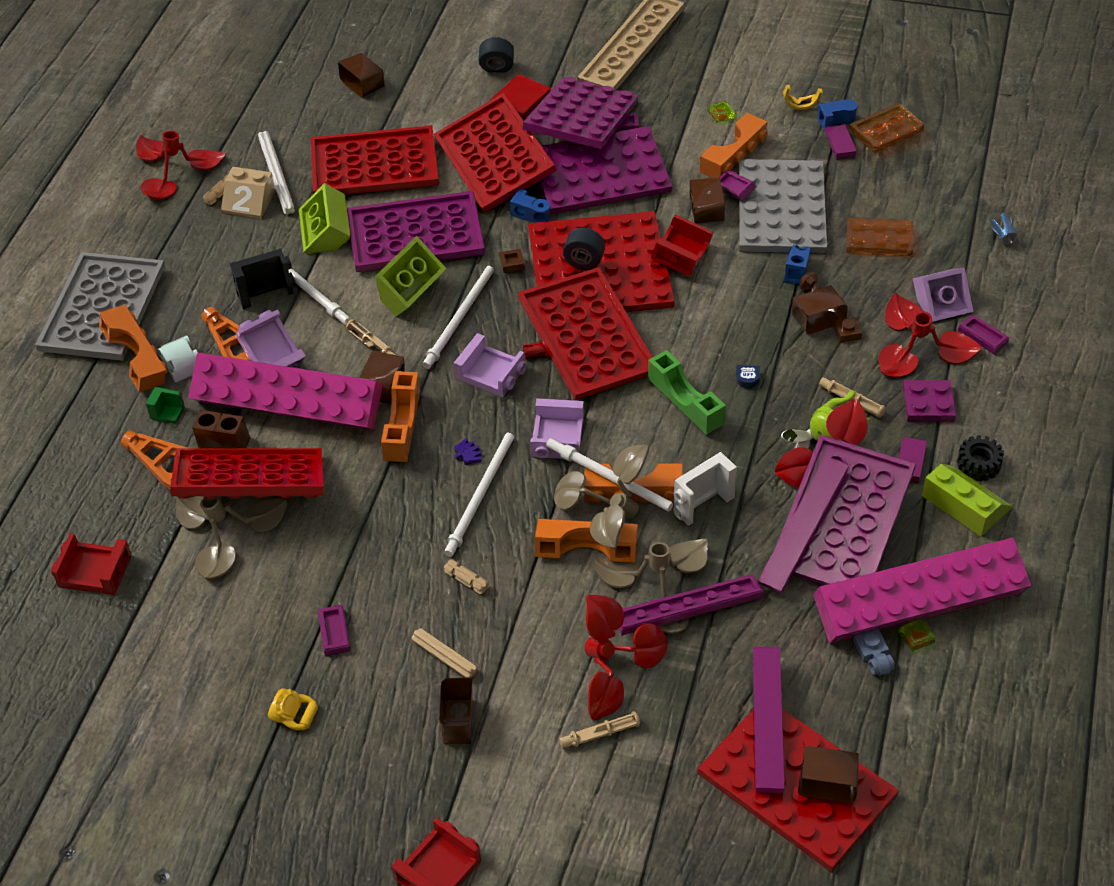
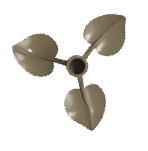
M647 444L631 446L624 449L617 456L613 473L619 477L617 482L623 493L614 494L611 499H607L583 488L586 476L581 472L573 471L566 474L557 484L554 495L556 506L562 510L572 509L579 502L581 493H586L609 504L610 507H605L604 512L598 513L593 518L590 533L593 539L601 545L617 548L618 537L625 518L632 519L639 510L638 503L630 498L632 493L627 490L624 483L630 484L638 477L647 459L650 446Z
M193 496L187 499L176 497V515L184 528L198 529L204 525L206 520H209L212 524L217 547L210 546L203 549L195 559L196 570L205 579H215L223 576L233 567L236 561L234 547H222L216 524L225 519L226 511L243 523H250L252 530L265 532L275 528L280 523L287 507L286 499L259 501L246 509L245 515L247 518H244L230 508L228 503L222 504L218 496L212 499L202 496Z
M691 540L675 544L671 547L663 542L653 543L649 547V555L644 556V561L640 568L637 560L635 563L610 561L608 557L594 559V566L598 576L604 583L614 588H627L634 584V577L641 576L649 563L650 568L654 572L660 573L662 598L667 597L665 570L670 565V567L676 566L682 573L701 571L707 563L708 540ZM689 618L663 624L659 627L665 633H680L687 627Z

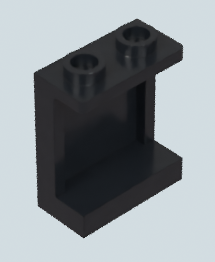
M281 249L229 263L236 294L242 309L251 307L250 297L277 289L286 288L289 295L293 294L292 285H295L292 272H289V269H292L289 257H284Z

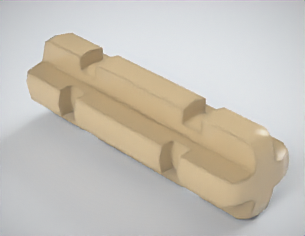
M228 174L203 195L205 204L213 205L223 196L225 179Z
M452 559L444 566L445 573L452 577L455 575V579L469 588L474 587L473 590L479 594H484L489 587L487 580L482 577L477 578V574L462 565L459 567V563Z

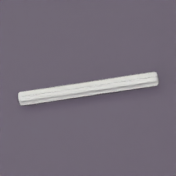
M260 132L258 134L269 171L272 172L274 185L283 212L286 215L293 214L295 212L294 205L269 132Z

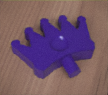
M465 438L454 447L455 452L458 453L454 455L455 459L462 457L464 465L482 462V458L479 457L482 455L481 451H479L478 445L475 446L474 441L468 443V438Z

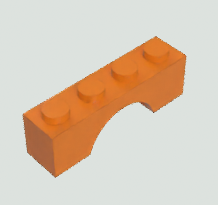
M746 113L735 123L736 142L725 146L711 145L700 156L699 172L711 178H720L727 170L732 171L742 159L753 153L755 148L766 140L768 136L767 121Z
M126 305L100 312L99 328L109 343L123 344L131 348L136 354V357L130 361L129 377L138 392L164 385L167 367L163 361L159 360L154 345H150L144 329H140L134 313L130 312Z
M395 371L392 384L389 424H384L381 439L384 461L408 462L420 397L418 372Z
M601 464L606 468L612 470L609 464ZM657 464L652 473L645 477L637 478L633 482L670 502H674V481L683 475L682 464ZM584 467V475L586 476L584 488L607 499H611L614 494L623 493L619 485ZM584 493L585 502H603ZM634 493L630 497L636 502H649Z
M538 519L535 533V557L561 558L569 550L588 547L602 551L608 556L610 561L635 563L638 524H623L618 537L617 548H609L601 545L591 536L590 526L592 522Z

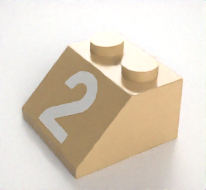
M232 167L225 179L221 207L222 213L262 219L276 192L272 172Z

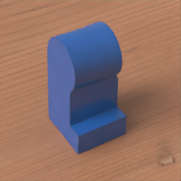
M850 99L819 104L817 119L824 131L825 127L842 123H853L856 120L858 105Z
M519 189L510 201V215L533 223L548 222L550 220V203L545 199H536L528 196L526 190Z
M792 246L786 262L784 282L801 284L800 279L806 274L809 264L810 247Z

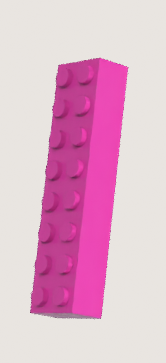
M197 352L188 398L201 403L374 431L383 385L375 380Z
M1013 537L820 586L813 596L830 644L853 638L854 635L877 629L880 631L1016 596L1031 587V583Z

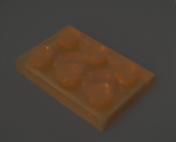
M897 103L851 123L849 131L876 153L923 132L925 124L904 106Z
M847 217L846 253L912 257L913 221Z

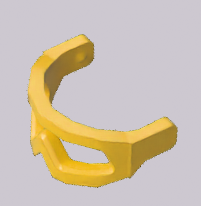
M786 85L783 91L787 105L795 110H807L814 107L820 101L823 94L822 89L818 88L816 94L800 97L797 100L789 95L790 85ZM811 99H812L811 103H809V104L799 105L802 101H807V100H811Z

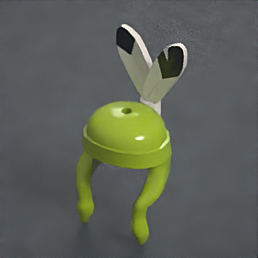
M849 391L844 398H833L818 408L811 418L809 430H786L782 432L781 438L789 443H797L795 448H808L810 440L814 438L818 441L820 435L833 438L826 428L827 418L833 411L831 408L854 399L856 391Z

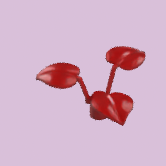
M165 131L162 134V142L140 135L136 143V154L139 159L153 162L165 157L163 180L158 178L145 180L141 185V192L146 197L158 200L167 199L175 194L177 190L176 183L167 181L169 156L177 155L179 150H181L185 159L190 161V166L198 170H211L217 167L225 158L226 153L210 150H193L187 155L184 144L179 143V134L176 131Z
M894 293L889 300L885 311L887 325L895 331H902L907 328L912 330L913 333L906 350L897 344L888 345L881 350L878 362L883 375L901 378L913 373L918 365V357L909 352L913 347L916 337L923 338L929 333L932 334L936 345L941 346L939 355L947 363L956 365L965 363L981 351V346L975 340L955 331L944 332L941 335V341H939L935 332V326H931L932 316L928 312L922 311L917 304L903 298L898 293Z
M856 398L835 408L829 414L826 428L831 437L841 439L840 441L843 442L847 441L853 445L859 444L865 438L868 429L867 417L862 405ZM803 447L790 450L778 461L775 467V474L789 485L799 488L813 451Z
M587 595L586 627L590 638L587 639L584 650L589 657L595 658V663L599 664L606 671L597 672L589 685L590 719L597 720L614 713L621 706L624 699L622 681L613 678L614 672L603 660L611 658L615 650L635 651V664L643 668H651L663 659L667 651L668 641L667 636L659 626L646 623L639 626L635 631L633 647L613 645L608 639L615 637L614 630L619 629L624 623L622 606L608 596Z

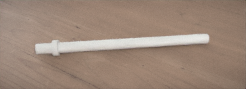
M487 266L433 348L427 351V357L422 363L425 369H430L432 364L438 361L440 352L493 274V267Z
M505 434L454 533L449 535L447 539L448 545L444 550L446 556L452 557L457 547L462 545V537L514 439L513 434Z

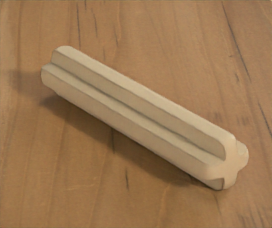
M422 628L414 631L412 636L413 642L465 678L474 677L477 671V667Z

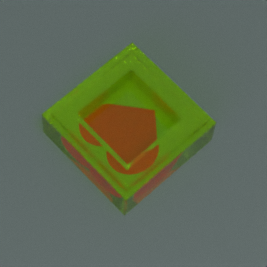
M726 100L709 105L707 108V112L716 123L735 117L734 110Z
M923 618L899 628V633L911 651L935 643L936 637Z

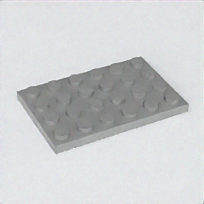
M742 159L739 162V175L753 181L757 188L743 201L739 200V252L790 253L792 246L798 245L800 247H810V253L826 254L827 234L823 161Z
M81 252L35 344L37 351L123 361L129 347L107 341L99 328L100 312L126 305L128 310L134 313L139 326L164 271V260Z

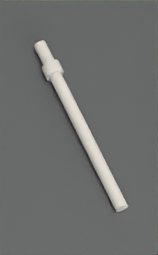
M289 269V272H292L295 283L326 308L330 316L339 319L344 325H347L352 320L343 312L342 307L335 302L332 303L293 269Z
M552 438L547 441L546 447L561 454L562 458L569 462L573 460L619 485L617 482L619 477L612 470L578 453L576 448L568 444L563 445ZM635 482L630 484L624 483L627 490L666 511L671 510L673 503Z

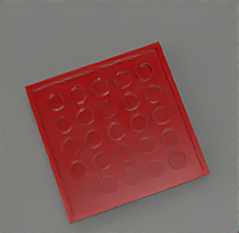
M655 211L528 223L536 286L588 271L572 267L563 256V247L571 231L576 228H589L598 232L605 242L603 257L596 268L600 267L626 312L674 307V297L667 266L651 259L656 242L660 238Z

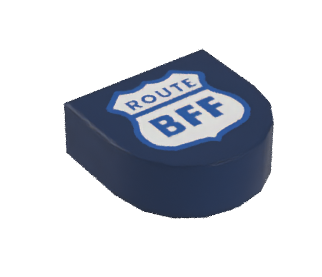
M736 366V381L740 386L752 388L758 384L760 366Z

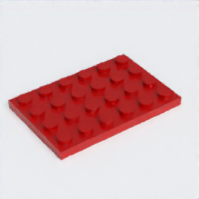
M504 93L434 133L438 143L469 191H473V196L484 213L513 197L519 189L525 190L557 171L555 165L532 132L522 130L524 121Z
M432 125L311 137L313 194L324 183L345 195L439 185Z
M600 267L518 292V300L574 400L648 376V360L653 357Z
M176 448L170 486L171 496H177L181 499H187L192 496H202L207 499L217 496H228L229 498H241L242 496H253L255 498H266L267 496H279L281 498L304 496L315 498L318 495H324L322 448Z
M753 709L698 767L697 774L832 873L898 796L899 790L859 763L858 791L854 802L846 803L800 795L798 793L805 746L832 750L841 749L782 709L784 793H756Z

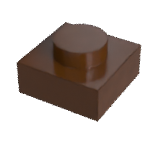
M521 249L499 252L503 273L525 270Z
M856 317L834 320L833 327L839 342L862 339V330Z

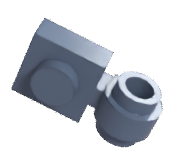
M879 629L854 635L853 642L862 661H868L872 675L883 676L890 674L891 670H894L893 658L890 654L888 655L889 649Z

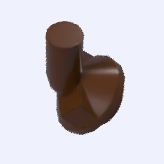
M815 272L806 273L800 279V289L802 291L810 290L812 292L819 289Z

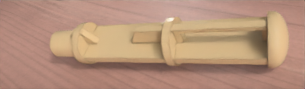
M355 319L347 323V331L369 348L374 346L380 352L396 355L392 352V348L383 343ZM357 324L367 332H363L360 328L357 327ZM354 330L355 332H357L360 336H362V339L359 338L352 331Z
M824 377L819 382V386L827 389L828 393H835L842 398L849 391H853L837 383L835 380L830 381ZM855 394L854 398L860 402L865 411L875 415L876 418H881L886 410L884 405L864 397L863 394Z
M633 711L629 715L611 721L605 720L604 723L577 732L571 731V734L559 738V743L562 749L569 746L578 747L579 744L606 735L612 736V733L634 726L639 727L640 718Z

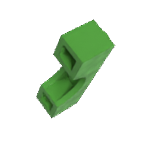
M668 350L648 360V379L706 435L725 424L726 405L711 391L705 395L697 392L686 378L682 364Z

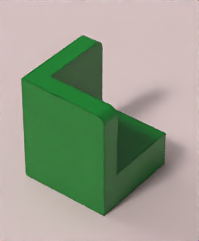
M159 387L154 388L146 402L150 419L173 424L178 422L185 409L181 392Z

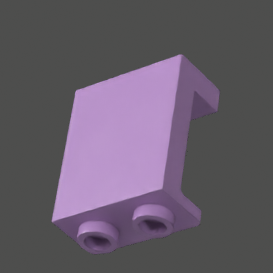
M267 310L258 316V320L243 322L238 326L239 329L235 336L250 361L294 367L302 363L306 355L302 349L298 350L279 319L280 312L278 310L273 312Z
M478 333L454 362L455 379L504 397L507 391L514 387L516 379L519 375L524 374L527 367L525 352L520 351L514 357L486 346L485 336Z
M536 399V419L533 438L530 441L531 457L564 459L560 456L561 454L546 447V443L550 438L563 445L568 444L576 448L578 453L580 452L584 421V401Z

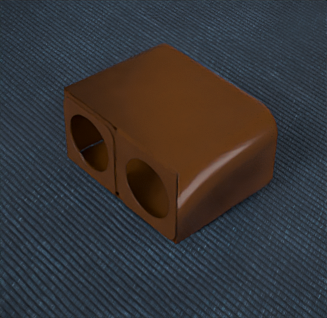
M359 53L338 61L340 80L358 96L363 97L385 86L383 70L364 54Z
M720 178L690 180V201L694 222L703 223L725 220V203Z
M832 285L793 298L792 315L807 334H813L833 327L834 320L847 318L848 306Z
M372 350L359 378L375 380L383 385L380 402L391 404L395 371L405 372L404 357Z
M200 410L192 427L198 448H246L251 438L243 416Z
M472 677L446 678L441 682L439 723L444 744L471 743ZM462 702L466 704L468 713L462 718L453 717L449 710L454 703Z
M805 746L798 793L805 797L846 803L854 802L858 791L859 753Z

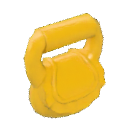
M282 688L279 689L270 706L268 717L272 721L283 723L293 730L304 731L309 729L318 706L316 701L310 696L298 694L292 689ZM301 703H308L300 723H295L294 719H296L295 716L299 708H301Z

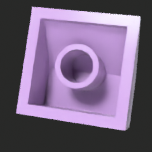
M965 268L950 269L913 278L917 301L923 311L928 312L932 316V322L973 312Z

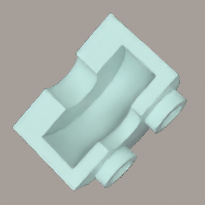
M188 336L162 345L161 348L157 349L159 358L165 363L175 383L193 375L197 350H191L192 345Z

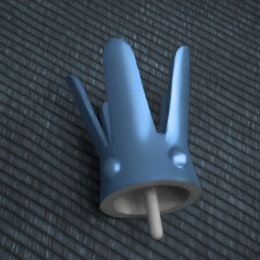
M1005 213L1001 214L1004 224L1003 229L994 219H991V224L994 227L992 229L1000 236L999 239L1002 244H1012L1017 240L1018 233L1013 227L1012 216L1010 217V225L1007 215Z

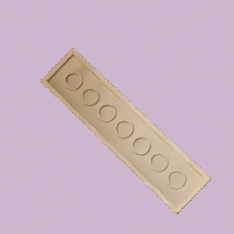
M643 0L579 74L577 81H590L597 86H610L617 90L684 10V2L677 0Z

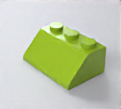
M324 183L299 208L303 252L306 254L338 250L351 237L345 194Z
M416 236L375 276L380 300L396 317L405 311L447 268Z
M940 464L925 477L922 496L981 537L1012 509V505L954 466Z

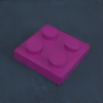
M903 380L902 387L907 422H955L956 412L951 380Z

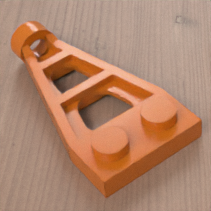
M209 307L204 310L201 319L208 326L221 356L249 360L245 351L237 356L233 355L230 348L239 344L235 335L225 341L220 336V334L229 329L236 334L239 325L224 317L215 307Z
M132 430L127 431L121 439V446L132 452L161 484L170 490L172 473H168L162 467V464L171 456L175 457L176 448L187 447L140 433L137 434ZM152 447L163 450L154 460L145 455Z

